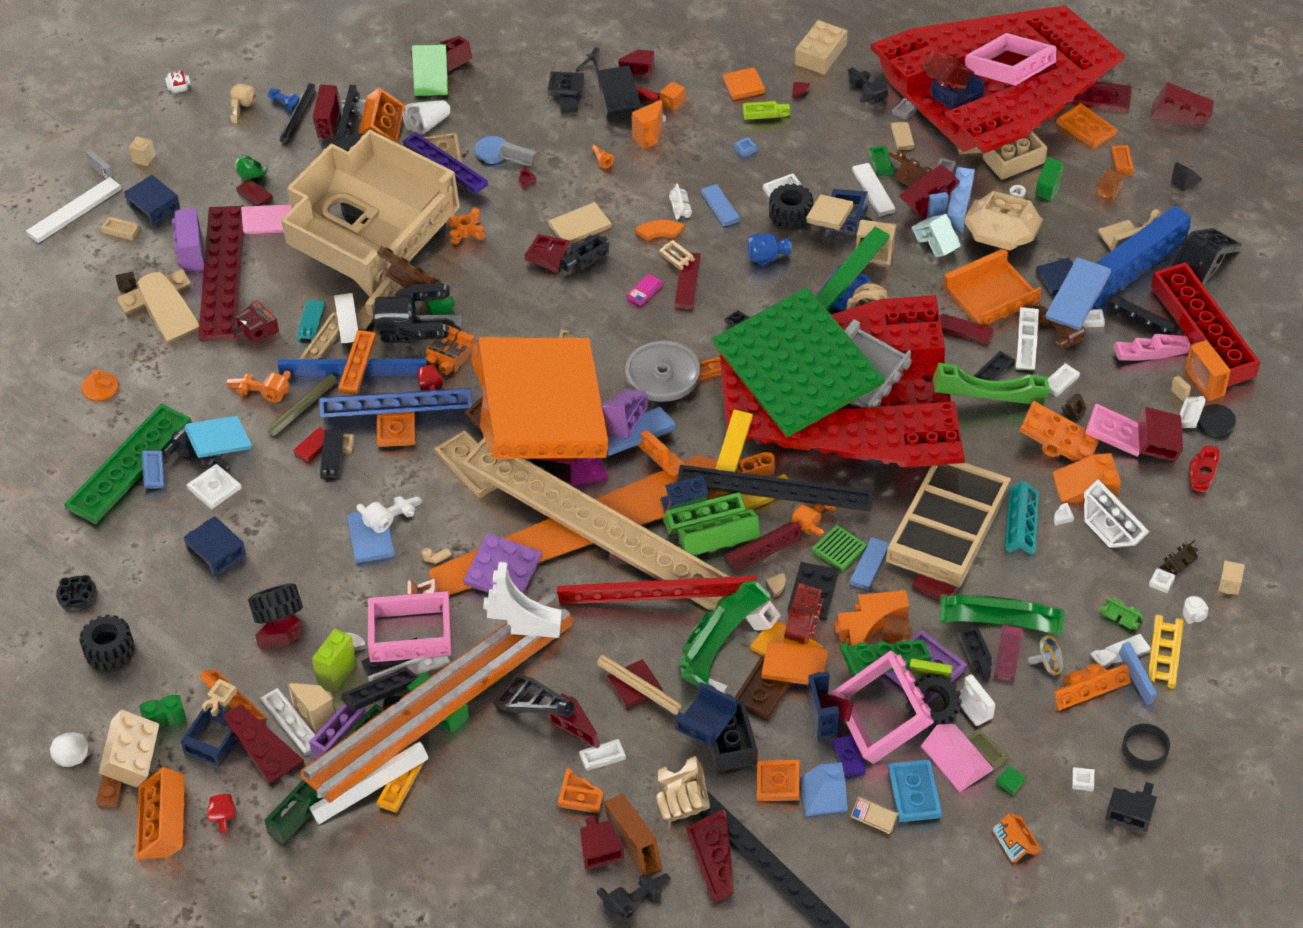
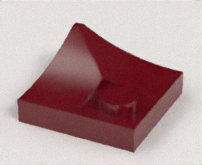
M538 234L524 255L525 261L538 264L555 274H559L561 269L560 259L567 255L571 248V241Z

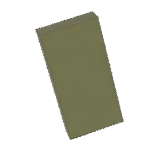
M980 729L967 738L993 767V771L1008 760L1009 756Z

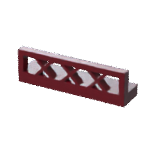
M789 522L724 555V561L734 573H737L801 540V524L799 522L794 524Z

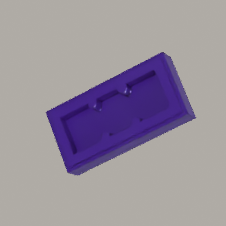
M849 735L833 739L832 745L838 761L842 762L845 778L865 773V766L853 736Z

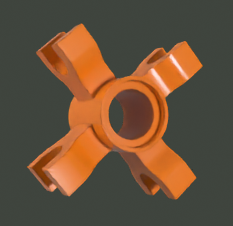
M473 208L469 215L464 214L457 217L453 214L450 217L447 226L456 228L450 232V236L453 237L451 243L457 245L462 238H470L472 236L481 241L486 237L482 233L485 229L484 226L475 225L481 221V217L478 216L480 213L479 209Z

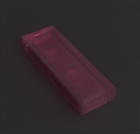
M1003 625L994 678L1014 681L1023 628Z

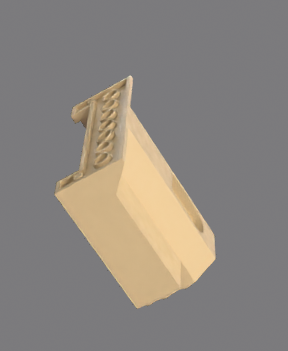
M369 130L348 152L331 143L311 162L305 171L300 173L294 182L290 183L287 192L292 210L284 215L281 223L286 244L354 279L365 293L371 297L384 280L392 281L385 276L391 263L378 255L377 252L380 247H388L395 255L403 257L410 262L460 208L455 172ZM338 203H347L364 211V213L351 225L330 214L328 211ZM365 218H368L365 224L361 223Z

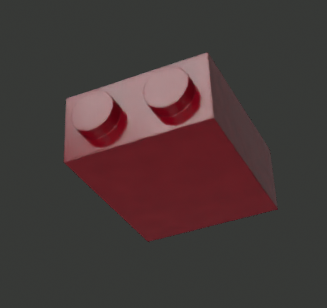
M1145 407L1138 417L1139 453L1176 462L1183 451L1181 415Z

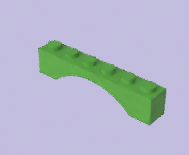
M944 363L938 364L933 376L934 392L1025 404H1031L1035 401L1044 405L1050 391L1046 376L1029 374L1013 380L989 381L971 376L957 365Z

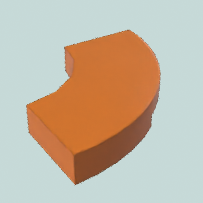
M654 220L638 226L635 229V234L647 241L657 237L675 239L685 230V225L671 220Z

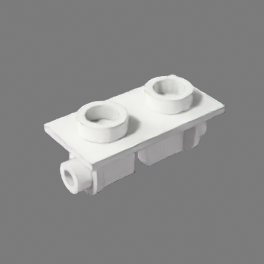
M676 184L669 196L676 220H679L680 216L689 218L692 210L690 204H688L687 192L684 189H679V185Z

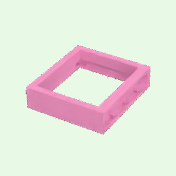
M1005 33L965 56V71L1011 85H1017L1056 62V46ZM1005 51L1029 56L1014 66L991 60Z
M449 592L368 598V651L370 663L452 656ZM443 612L444 637L375 643V618Z
M892 651L886 653L831 692L834 696L850 700V696L893 667L917 715L875 744H872L854 706L850 721H846L863 758L873 764L934 723L930 715L931 709L922 700L924 697L923 693L914 685L915 678L905 667L907 665L906 661L902 659L900 654L896 655Z

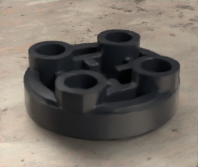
M89 575L65 577L59 581L56 597L63 609L81 611L94 603L97 598V589Z

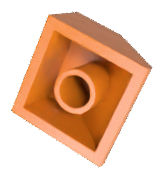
M661 100L632 112V138L643 150L657 144L663 128Z

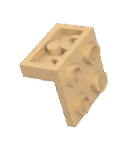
M1127 220L1100 228L1098 233L1112 251L1146 226L1135 228L1131 221Z

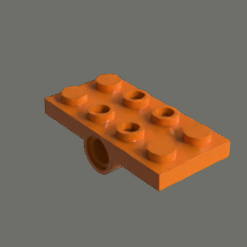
M1035 401L1031 403L1019 429V432L1043 444L1042 450L1046 455L1058 457L1061 454L1074 462L1093 455L1099 442L1098 439L1085 434V428Z

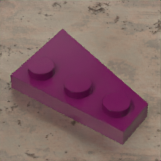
M576 458L575 465L571 464V486L576 489L608 480L607 473L599 458Z

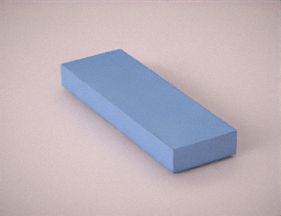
M717 184L701 189L702 196L724 227L740 222L739 215Z
M871 537L850 580V585L869 591L887 554V548L890 543Z
M1123 643L1119 650V655L1123 663L1128 665L1129 674L1145 704H1151L1157 692L1131 643Z

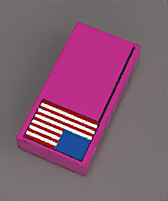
M648 274L627 293V299L642 306L663 286V281Z

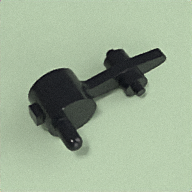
M853 67L848 69L850 74L849 83L853 86L860 84L863 87L864 96L860 98L861 103L868 102L869 104H874L888 97V87L882 79L870 82L869 77L871 75L866 70L859 72Z
M184 427L179 432L175 431L171 435L170 445L164 451L166 456H170L174 451L183 457H188L192 452L196 453ZM222 454L202 457L203 460L201 461L203 469H209L217 463L227 472L230 469V465L220 459L223 456Z
M665 873L652 880L649 875H641L638 882L640 888L632 893H628L623 887L616 888L609 894L604 888H598L597 895L603 900L604 913L609 918L612 916L617 923L629 920L634 915L638 907L636 901L647 895L652 900H659L662 897L660 887L669 882L671 877Z

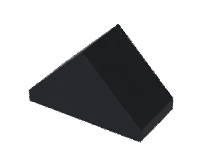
M1178 162L1174 164L1171 183L1181 191H1186L1203 179L1190 168Z

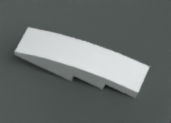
M1020 307L1016 369L1035 371L1039 309Z

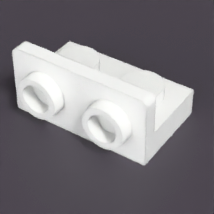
M972 674L965 677L964 687L960 691L961 695L959 696V699H962L960 707L974 725L978 726L993 718L995 703Z

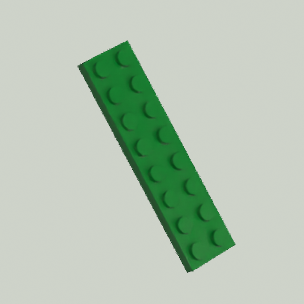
M161 403L65 502V509L96 524L143 475L142 451H162L163 454L170 445L171 435L175 431L179 432L185 427V424L192 423L191 418Z

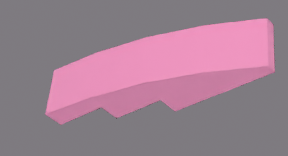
M1154 334L1152 339L1135 338L1132 343L1116 342L1113 348L1118 360L1137 361L1160 359L1189 353L1191 344L1187 336Z

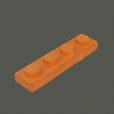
M357 330L338 387L339 393L358 394L376 340L375 332Z
M204 670L200 675V678L210 689H212L218 679L231 684L218 670ZM237 689L236 694L228 703L231 710L242 704L258 720L265 724L268 718Z

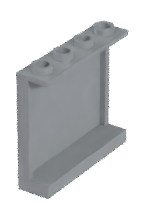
M853 319L846 328L845 333L883 376L885 384L849 404L856 408L879 407L883 396H887L891 391L892 384L894 382L897 383L901 378L902 371L909 368L912 362L910 359L911 351L908 350L906 354H903L860 329V322Z

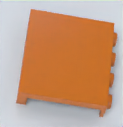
M1005 249L996 251L944 274L943 288L977 324L990 325L1001 318L1020 311V307L1026 308L1040 301L1041 287L1033 289L1007 261L1008 252Z

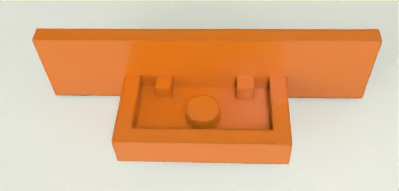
M648 430L641 432L642 441L637 446L674 479L677 478L679 465L686 464Z
M1097 663L1090 664L1081 670L1071 671L1068 675L1062 677L1065 687L1054 691L1056 708L1059 711L1130 684L1128 665L1123 664L1107 670Z

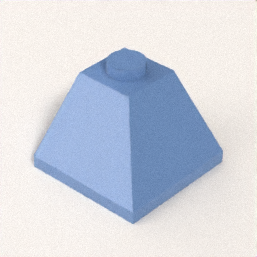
M842 762L820 764L800 777V790L805 816L848 812Z

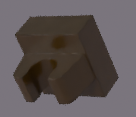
M133 272L115 275L119 290L124 289L125 294L132 291L131 287L137 286Z
M1074 394L1066 401L1065 406H1061L1063 413L1069 415L1071 420H1078L1087 410L1081 394Z

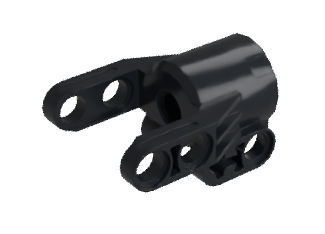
M444 283L416 284L396 292L395 296L376 297L374 314L376 329L381 335L380 340L384 343H407L414 340L443 339L448 337L449 327L440 322L415 323V301L443 300L450 295L449 285Z

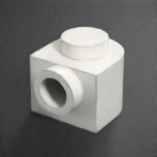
M1191 596L1185 600L1182 614L1188 624L1201 622L1207 618L1209 608L1203 599Z

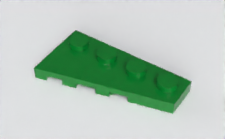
M923 640L897 641L896 644L878 642V644L866 645V642L857 643V645L841 643L839 647L853 677L889 651L894 652L896 655L900 654L907 663L905 667H910L911 659L931 660V655ZM893 667L890 668V669H889L888 671H886L885 673L894 671Z

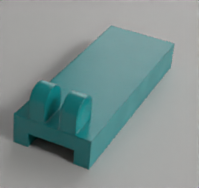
M307 299L296 335L297 340L305 338L312 341L317 335L326 307L325 301Z

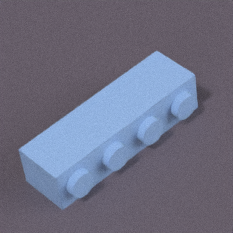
M957 167L956 177L960 183L952 191L947 214L954 232L963 233L964 221L968 211L975 169Z

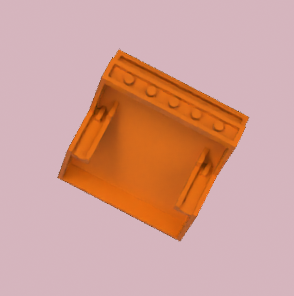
M478 337V344H473L471 362L483 390L480 427L493 459L606 458L608 437L589 338Z

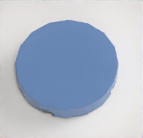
M488 136L480 139L475 145L477 159L483 160L487 164L502 162L504 159L499 157L502 142H506V140L497 136Z

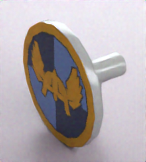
M1046 635L1042 637L1039 655L1029 657L1028 661L1030 665L1043 662L1051 675H1059L1063 669V658L1059 645L1052 636Z

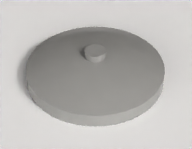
M655 341L642 345L629 356L625 367L626 380L632 390L646 391L648 400L659 402L673 401L686 396L696 387L700 378V364L696 355L684 345L671 341Z

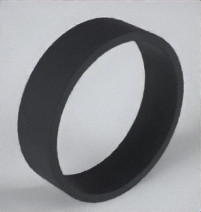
M1146 723L1137 724L1129 728L1124 735L1122 752L1126 760L1141 769H1154L1161 766L1167 760L1170 750V740L1167 734L1159 727ZM1135 733H1150L1161 739L1165 745L1166 753L1156 760H1143L1137 758L1129 751L1126 740Z

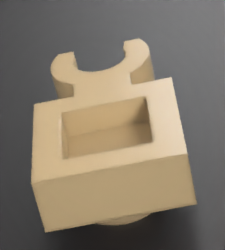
M218 679L207 694L210 700L203 703V711L206 712L210 707H213L210 712L215 717L219 713V706L223 705L226 707L236 694L237 688Z

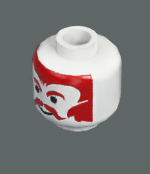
M182 70L170 72L165 78L167 89L173 94L186 92L188 85H191L189 75H185Z

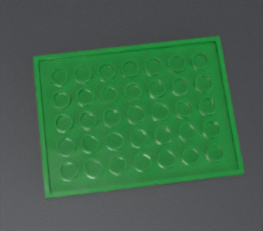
M807 287L711 338L712 344L786 438L885 384L883 376Z

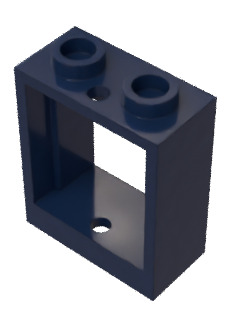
M219 706V713L215 717L210 712L213 707H210L206 712L202 709L180 741L184 753L218 767L221 766L238 740L232 730L229 731L219 748L198 739L211 720L229 727L223 719V714L228 711L223 710Z

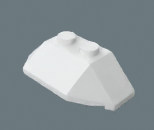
M1099 479L1084 492L1085 522L1110 548L1135 546L1149 533L1135 515Z

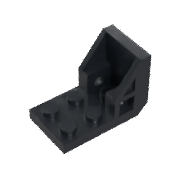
M1215 228L1192 231L1186 237L1172 266L1186 262L1204 286L1219 268L1226 253L1240 251L1243 244Z

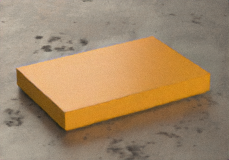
M776 621L771 629L762 630L750 645L752 651L765 657L768 641L824 649V645L779 621Z

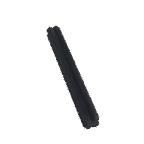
M307 83L280 135V142L288 143L315 91V84Z

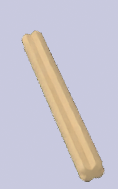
M601 655L598 659V666L675 715L682 711L683 705L612 659L605 655Z

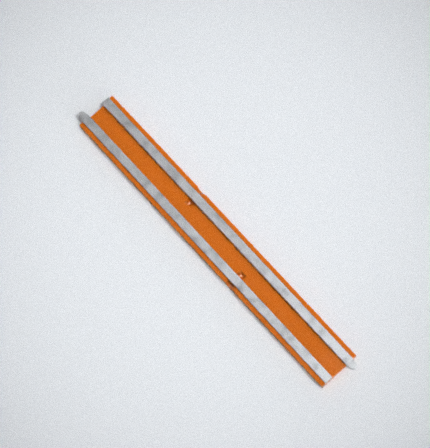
M556 594L543 596L536 602L555 608L553 604L556 602ZM565 608L561 613L560 634L570 628L573 623V617L570 616V612ZM504 624L402 697L397 704L391 705L301 770V778L317 791L318 798L324 797L329 803L333 802L555 638L511 634V625Z

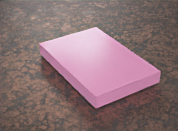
M1095 403L1085 434L1138 456V422Z

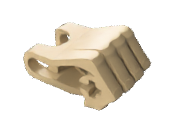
M696 756L687 759L686 765L680 772H670L667 766L658 769V782L661 786H664V791L657 794V802L664 820L672 822L677 819H684L710 808L703 768Z

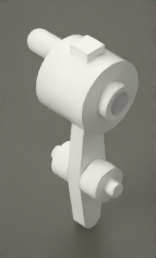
M402 496L394 498L393 506L385 508L380 502H374L367 508L363 504H358L356 508L362 514L363 523L367 527L370 526L376 533H381L392 524L393 516L402 513L406 517L413 516L414 507L420 505L422 500L419 497L405 500Z

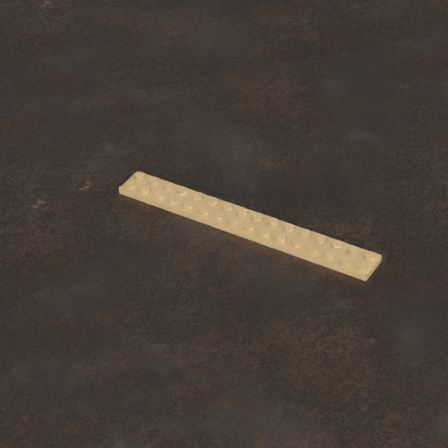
M485 438L479 442L462 462L463 468L658 581L730 577L525 459H493ZM722 597L690 599L713 611L717 607V602Z

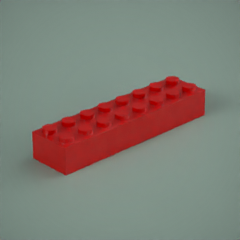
M1185 262L1154 272L1151 284L1152 290L1192 345L1207 340L1231 370L1227 387L1256 378L1261 362L1188 264Z

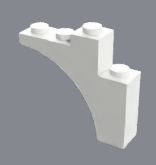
M499 562L498 570H494L493 583L497 584H493V589H489V596L484 597L483 609L487 610V618L507 620V625H511V634L559 638L562 609L542 605L525 596L512 582L508 573L507 563Z

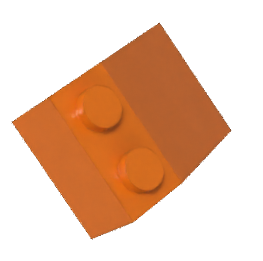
M1111 453L1091 455L1052 472L1061 504L1085 501L1084 492L1097 479L1116 497L1119 495L1121 481Z

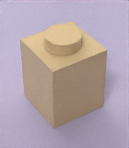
M137 136L129 146L133 163L148 166L155 157L153 142L150 139Z
M1225 560L1218 591L1238 595L1245 565Z

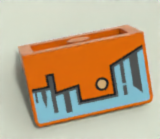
M1008 813L992 828L993 833L1013 863H1016L1026 853L1037 855L1042 850L1020 815Z

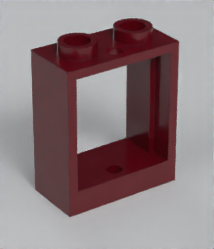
M320 84L312 116L318 138H335L342 107L338 89L335 85Z

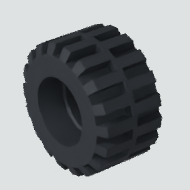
M789 183L784 186L780 185L778 188H775L769 198V217L771 221L776 223V226H782L784 229H799L801 226H806V217L813 207L812 193L809 192V189L803 188L802 185L798 186L794 183L792 185H789Z
M293 583L268 588L248 598L254 622L259 624L286 618L296 614L303 608L297 586Z
M105 615V617L97 616V619H91L89 624L83 626L84 630L80 632L81 637L79 641L84 657L88 664H92V667L97 668L99 666L100 670H105V668L111 670L115 666L118 668L121 666V663H126L128 657L133 655L132 651L135 648L130 627L123 618L119 619L116 615L110 617V615ZM106 640H114L109 644L100 645Z
M935 673L929 674V676L925 675L914 683L923 694L927 691H933L938 693L944 701V709L942 711H930L934 723L928 726V729L931 730L937 724H949L957 716L956 714L960 711L959 706L962 704V699H959L961 695L960 690L956 691L955 689L957 687L956 683L951 684V679L949 677L944 679L942 674L935 676ZM906 696V700H908L906 708L910 710L908 715L909 717H914L917 714L908 696Z

